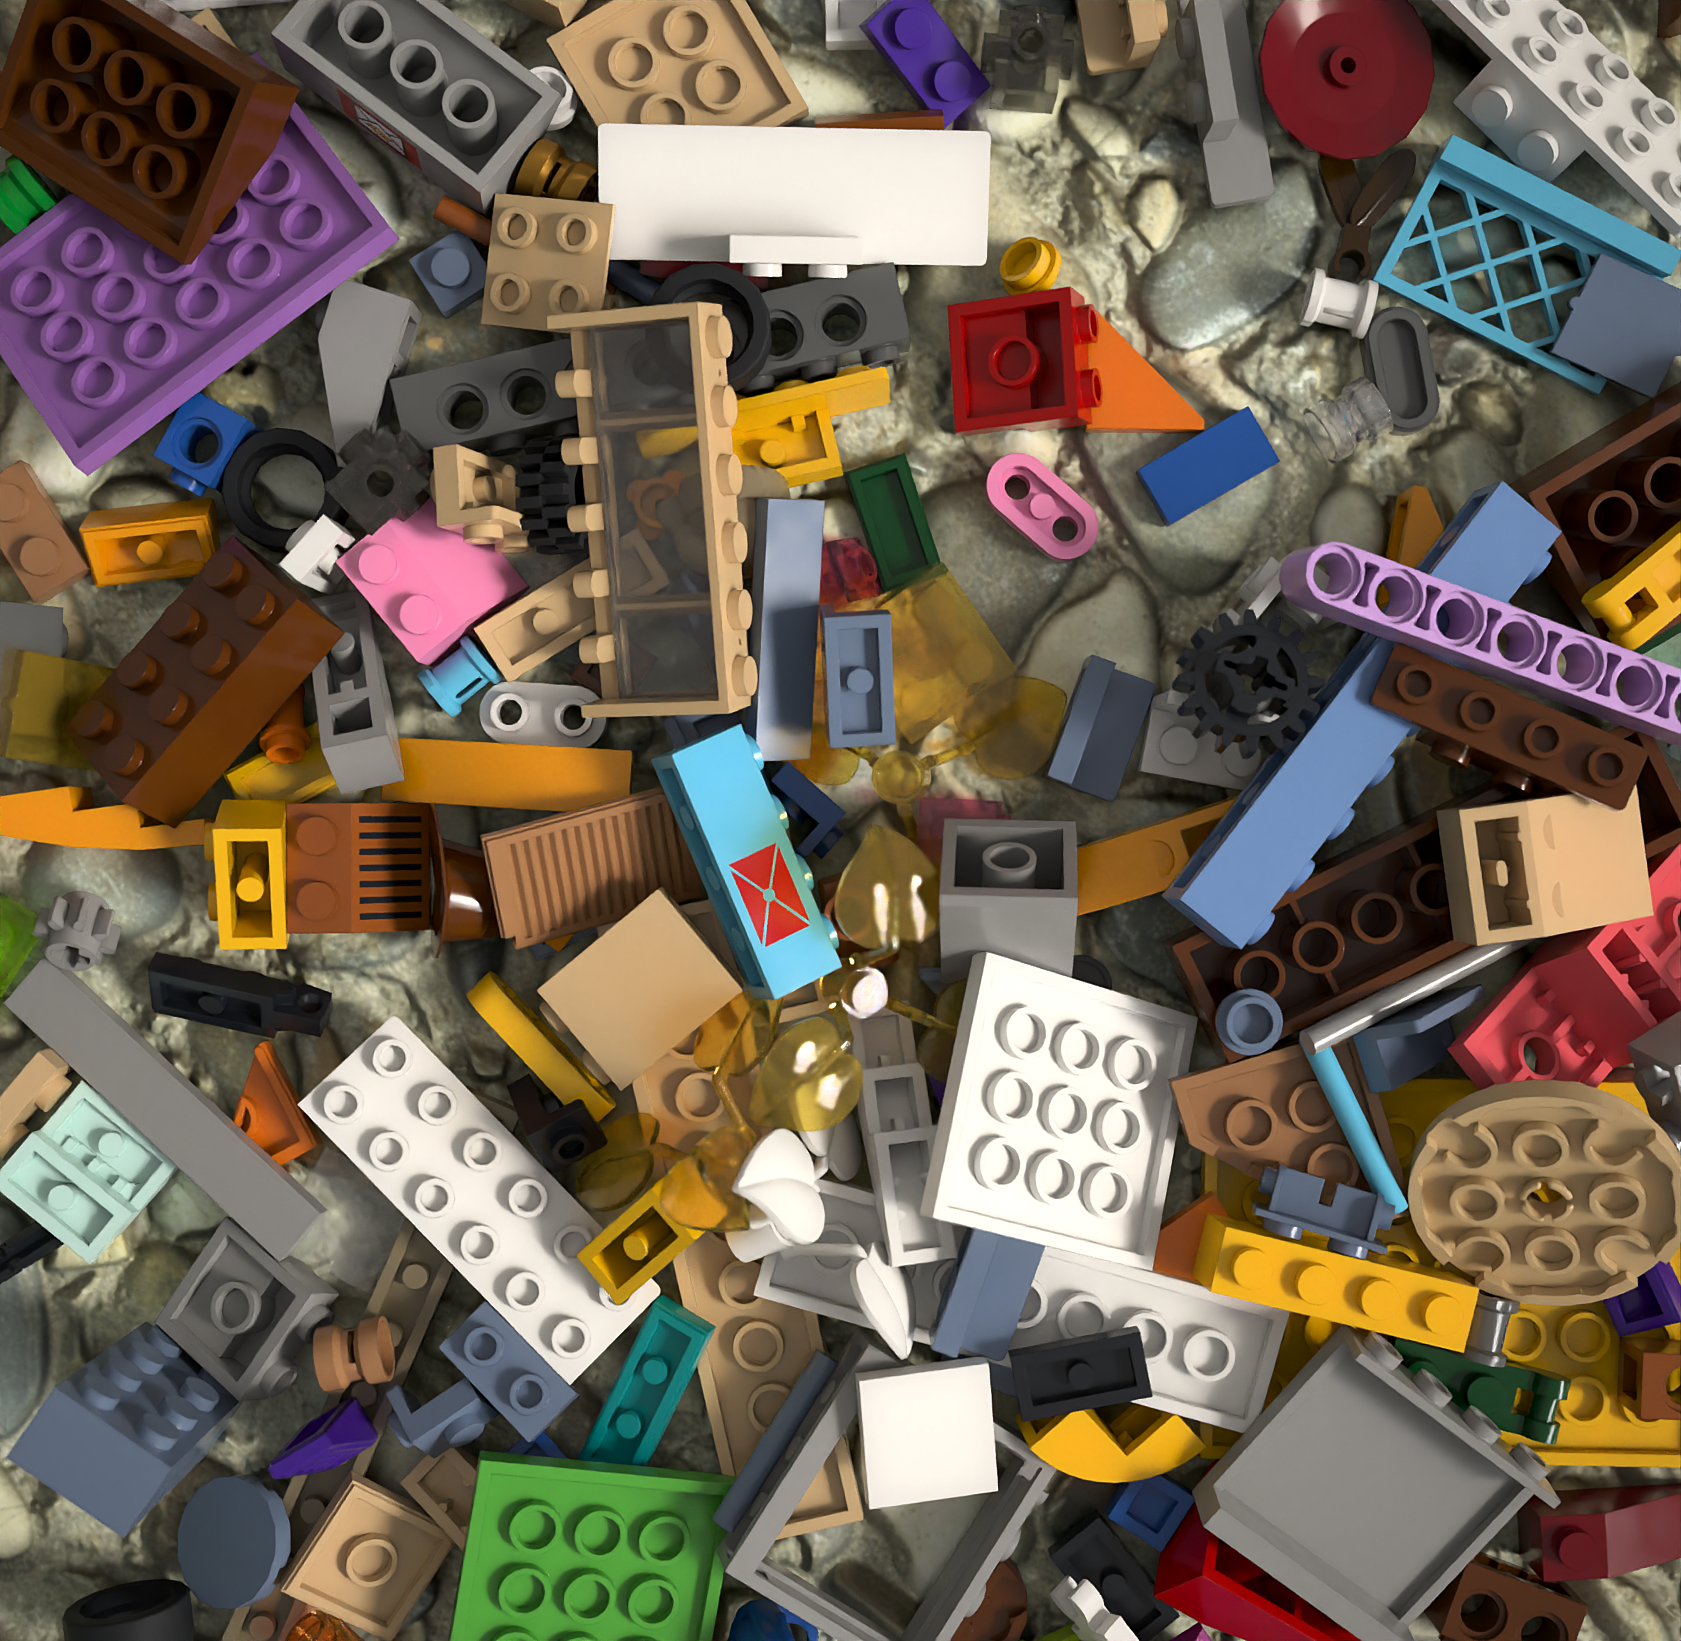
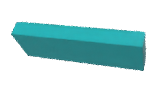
M664 1295L655 1299L577 1460L648 1467L716 1326Z

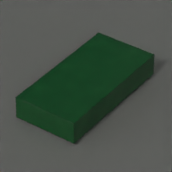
M905 452L844 472L883 594L886 595L943 576L944 570Z

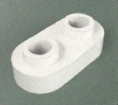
M506 681L493 686L484 695L479 710L480 721L485 732L495 741L509 744L590 748L604 737L609 724V717L586 718L584 724L576 730H570L566 727L563 717L569 707H581L582 704L601 699L595 692L581 686L518 681L508 683ZM509 701H516L522 709L520 720L513 725L505 724L500 715L502 706Z

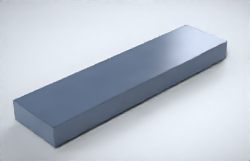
M757 497L751 600L753 615L750 625L749 656H752L756 663L758 679L756 691L751 696L752 705L746 707L745 734H749L755 740L761 751L763 761L807 760L811 757L825 501L763 497Z

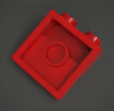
M1070 286L947 305L955 433L969 436L1023 428L1030 432L1092 424L1091 408L1101 407L1103 391L1099 371L1097 368L1089 369L1087 344L1097 343L1099 325L1094 305H1085L1084 296Z

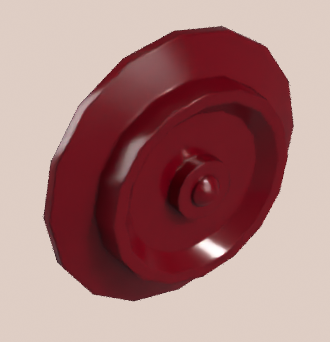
M1282 0L1266 22L1258 55L1262 93L1279 126L1307 150L1340 161L1375 157L1404 140L1427 110L1435 77L1431 38L1416 9L1408 0Z

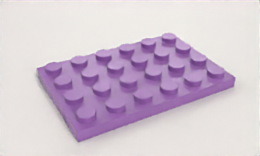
M258 52L251 56V58L269 68ZM294 102L275 150L192 265H183L74 193L68 195L0 247V355L73 465L89 476L397 242L399 238L297 103Z

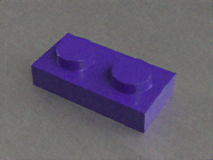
M886 0L859 25L921 109H942L944 129L991 86L928 0Z

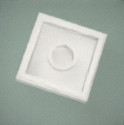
M984 1356L855 1373L865 1501L869 1510L998 1491L989 1363Z

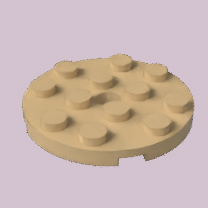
M1526 1080L1495 1084L1452 1104L1440 1113L1426 1128L1414 1149L1410 1163L1408 1183L1409 1210L1418 1235L1432 1255L1443 1266L1447 1262H1451L1460 1270L1474 1277L1475 1286L1481 1290L1499 1297L1536 1305L1567 1306L1593 1303L1615 1297L1637 1287V1277L1651 1269L1659 1261L1667 1264L1681 1244V1156L1666 1132L1652 1118L1624 1099L1608 1092L1574 1081ZM1541 1182H1548V1188L1560 1192L1563 1197L1553 1202H1541L1533 1199L1529 1194L1534 1190L1540 1189Z

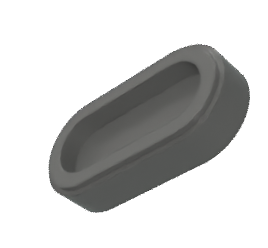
M1394 306L1385 308L1372 317L1364 338L1359 340L1373 418L1381 429L1395 436H1409L1428 426L1435 418L1439 409L1440 398L1426 325L1418 314L1405 307Z

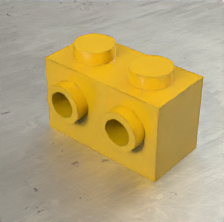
M222 800L215 822H206L204 855L206 862H214L216 881L210 882L208 886V917L210 921H218L220 950L287 949L290 934H287L286 803H289V800Z

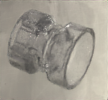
M1362 376L1345 385L1341 390L1340 396L1334 402L1321 399L1303 410V418L1310 437L1320 453L1334 465L1354 453L1356 442L1360 443L1364 440L1375 442L1393 431L1392 416L1385 400L1374 384Z

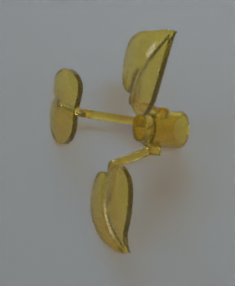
M1026 676L997 677L978 683L961 697L954 710L955 725L968 741L934 755H928L922 759L916 754L900 750L891 751L879 757L875 752L866 748L867 746L830 748L825 732L823 679L815 681L811 757L807 760L789 761L809 780L822 785L839 786L848 783L855 776L860 758H862L873 768L872 784L876 793L885 801L897 804V812L902 817L906 827L908 841L898 837H890L879 841L864 857L860 869L863 870L881 923L888 930L893 929L895 938L904 949H914L940 931L939 893L943 837H932L920 841L919 828L912 812V803L920 800L930 787V770L975 751L978 765L992 777L1018 780L1037 772L1049 760L1056 747L1062 717L1067 704L1066 693L1056 685Z
M870 824L868 826L864 839L845 868L836 891L835 914L840 929L856 944L867 948H875L864 954L854 952L850 958H839L842 967L822 976L820 979L821 994L824 1000L830 1004L828 1013L835 1018L839 1034L832 1023L824 1018L815 1016L792 1024L779 1036L768 1052L753 1087L749 1119L759 1126L810 1132L825 1130L841 1122L853 1110L863 1086V1070L860 1062L853 1055L846 1052L854 1041L847 1017L848 1014L864 1019L874 1016L884 1007L927 1026L928 1029L922 1035L917 1046V1060L931 1077L944 1084L947 1083L968 978H963L947 985L936 998L933 1015H930L888 996V984L885 977L880 971L868 966L897 953L899 938L920 940L928 936L933 931L940 916V880L936 870L925 854L913 842L889 828L877 824Z
M749 990L742 992L707 1019L696 1037L693 1053L694 1062L702 1071H714L711 1078L712 1084L733 1125L720 1127L712 1131L700 1145L693 1146L690 1154L669 1144L663 1142L656 1143L660 1131V1122L653 1115L643 1112L625 1115L612 1122L603 1130L608 1143L601 1149L583 1158L576 1177V1192L574 1195L591 1210L598 1212L613 1211L624 1207L633 1201L648 1183L654 1169V1157H667L678 1162L666 1175L660 1194L662 1210L671 1220L684 1227L706 1232L748 1230L750 1228L749 1205L753 1203L733 1192L732 1186L747 1156L757 1144L755 1139L757 1134L747 1125L728 1088L727 1078L728 1075L743 1077L749 1074L761 1062L776 1034L784 996L776 1000L752 998Z

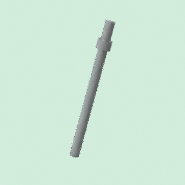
M1540 938L1480 946L1471 945L1301 1031L1299 1033L1301 1044L1310 1055H1315Z

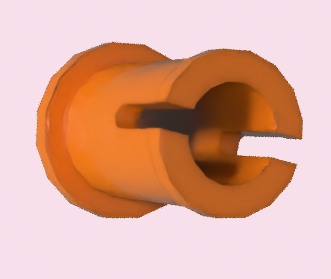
M302 683L265 725V730L259 735L260 748L266 752V757L274 763L292 764L299 762L305 757L306 751L312 745L311 733L305 729L304 724L305 688Z

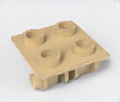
M495 193L480 324L570 334V331L548 330L546 316L620 309L618 297L616 295H609L606 289L616 205Z

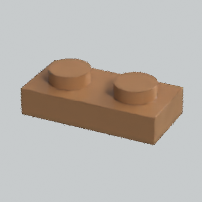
M19 460L1 471L0 549L34 602L43 604L92 574L85 552L31 465Z

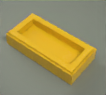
M318 721L305 728L311 733L312 745L306 751V755L301 761L292 764L274 763L266 757V752L263 751L223 773L236 799L289 800V803H308L337 787L321 749Z

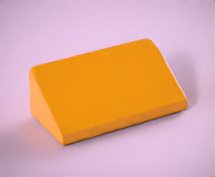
M213 498L95 510L88 513L79 528L96 587L197 576L210 557L221 548L217 511Z

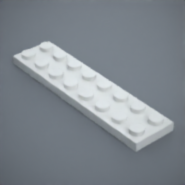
M824 1175L814 1181L819 1187V1196L824 1207L825 1221L822 1233L812 1243L859 1244L865 1250L870 1242L876 1240L884 1242L873 1189ZM952 1224L956 1252L958 1254L967 1227ZM1045 1246L1008 1350L1137 1326L1141 1333L1153 1397L1130 1402L1245 1433L1261 1415L1290 1311L1212 1293L1200 1282L1154 1269L1152 1271ZM779 1251L763 1257L754 1289V1296L876 1330L864 1314L854 1295L850 1282V1270L854 1262L850 1258L844 1256H797L785 1261ZM956 1258L905 1265L913 1285L916 1300V1324L913 1341L931 1345L929 1331ZM960 1348L959 1351L960 1354L970 1357L982 1356ZM1008 1351L1005 1359L1002 1361L985 1357L988 1362L1011 1368Z

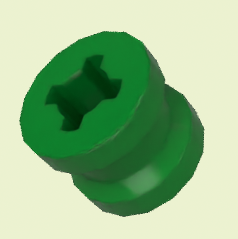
M12 154L5 160V169L0 172V219L17 235L31 224L32 218L40 212L46 213L58 204L59 201L34 168Z

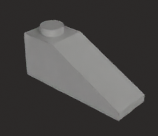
M345 280L332 293H328L321 299L316 313L315 324L316 328L320 330L318 344L339 478L342 483L352 490L367 495L395 407L389 379L405 376L424 315L410 299Z
M358 589L311 599L345 632L312 671L321 749L340 794L404 781L398 731L370 603Z

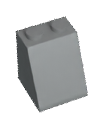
M944 818L939 893L941 983L967 985L972 956L979 952H989L1072 978L1078 911L1076 821Z

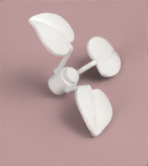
M818 1075L802 1079L795 1089L792 1108L796 1127L803 1142L817 1156L813 1165L808 1150L791 1131L777 1129L766 1134L747 1156L732 1186L733 1192L741 1195L753 1204L730 1212L726 1216L724 1228L728 1245L733 1254L745 1263L777 1251L780 1252L785 1261L797 1256H844L850 1258L854 1262L850 1270V1282L861 1309L900 1360L906 1359L911 1351L914 1338L916 1300L913 1285L905 1266L890 1267L885 1243L880 1240L870 1242L865 1250L859 1244L812 1243L822 1233L825 1221L824 1207L819 1196V1187L814 1181L823 1176L828 1168L841 1181L852 1179L857 1174L861 1164L862 1145L857 1124L840 1095L829 1084L821 1080Z

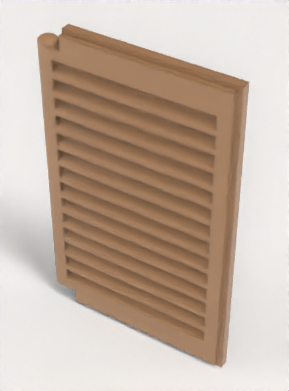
M662 786L480 835L501 938L513 937L512 946L515 950L620 921L662 886L678 904L702 897V889L699 885L703 883Z

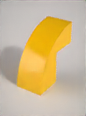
M1137 1403L1132 1404L1110 1425L1094 1409L1022 1422L1020 1413L1014 1417L1029 1449L1040 1459L1068 1475L1096 1482L1120 1483L1151 1478L1184 1464L1207 1447L1187 1417Z

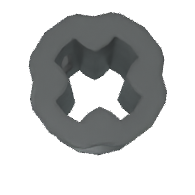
M1479 1289L1464 1353L1446 1350L1456 1356L1479 1364L1505 1367L1507 1355L1502 1352L1510 1315L1518 1313L1521 1302L1499 1297Z

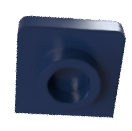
M787 762L771 780L781 789L776 797L782 803L785 811L800 824L809 815L819 823L794 853L805 859L813 851L822 859L847 832L838 823L846 812L790 762Z

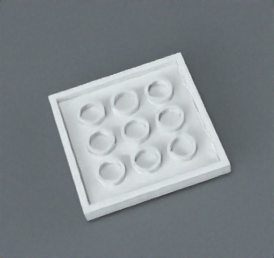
M979 952L972 956L919 1216L1152 1271L1180 1120L1167 1079L1188 1073L1198 1017L989 952Z

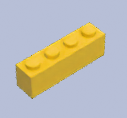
M1207 1212L1192 1276L1210 1292L1464 1353L1480 1288L1457 1274L1369 1251L1366 1259H1359L1327 1248L1328 1241L1304 1235L1301 1236V1239H1294L1262 1228V1225Z

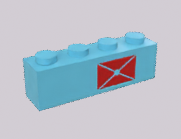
M741 724L718 729L652 758L651 762L751 997L776 1000L842 967L835 950L839 946L835 928L827 916L818 910L810 891L814 887L812 873L805 860L800 855L794 853L785 831L789 827L787 813L780 800L775 795L769 793L760 771L764 766L761 751L755 740L749 734L744 733Z

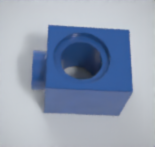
M198 392L179 407L153 456L173 466L167 478L191 492L203 497L209 486L221 493L224 468L235 449L255 433L264 430L243 416ZM215 434L218 440L216 454L209 461L198 463L195 458L197 443L204 436Z

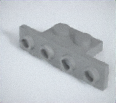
M1177 0L1179 19L1176 20L1175 25L1176 46L1179 58L1181 60L1186 59L1190 83L1186 85V108L1190 122L1197 124L1209 204L1212 208L1217 209L1269 200L1274 194V185L1244 0Z

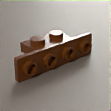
M1401 643L1391 649L1369 700L1371 706L1421 727L1422 729L1418 731L1415 740L1430 746L1429 755L1435 760L1464 770L1467 769L1469 764H1472L1492 773L1491 783L1495 786L1520 796H1529L1531 791L1538 793L1556 786L1609 810L1620 811L1625 809L1648 756L1647 750L1643 747Z

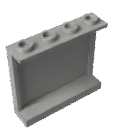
M1342 1324L1192 1490V1494L1203 1527L1361 1641H1414L1408 1627L1533 1494L1554 1509L1561 1501L1546 1479L1547 1474L1551 1471L1550 1468L1531 1448L1522 1442H1518L1514 1448L1500 1438L1502 1435L1500 1429L1482 1411L1472 1405L1466 1411L1462 1410L1450 1401L1453 1398L1452 1394L1434 1375L1422 1368L1417 1374H1414L1401 1364L1403 1358L1400 1353L1376 1332L1371 1331L1365 1337L1352 1326Z

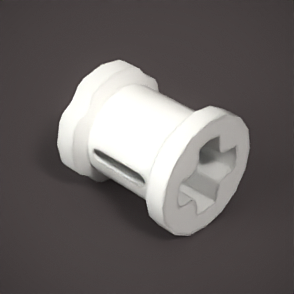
M1314 268L1304 293L1299 315V325L1309 327L1313 322L1349 329L1351 330L1352 337L1364 338L1374 313L1378 295V282L1367 280L1363 285L1326 277L1325 270Z

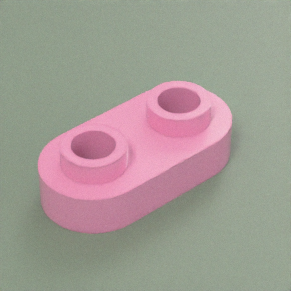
M1012 453L1000 458L992 466L985 482L986 499L990 507L1043 555L1054 561H1074L1089 551L1096 541L1099 529L1095 511L1042 462L1025 453ZM1013 478L1023 480L1028 487L1027 496L1019 500L1009 497L1005 491V483ZM1058 520L1071 522L1075 528L1074 538L1070 541H1060L1053 533V524Z

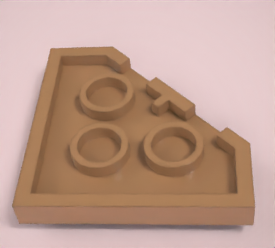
M1350 1036L1334 1044L1331 1048L1408 1204V1207L1394 1215L1393 1219L1410 1215L1408 1189L1379 1093L1370 1092L1353 1036ZM1298 1040L1272 1047L1261 1054L1247 1055L1231 1064L1223 1062L1167 1079L1185 1139L1195 1148L1212 1157H1216L1259 1182L1265 1166L1277 1169L1279 1164L1325 1179L1319 1203L1329 1206L1331 1205L1337 1182L1373 1193Z

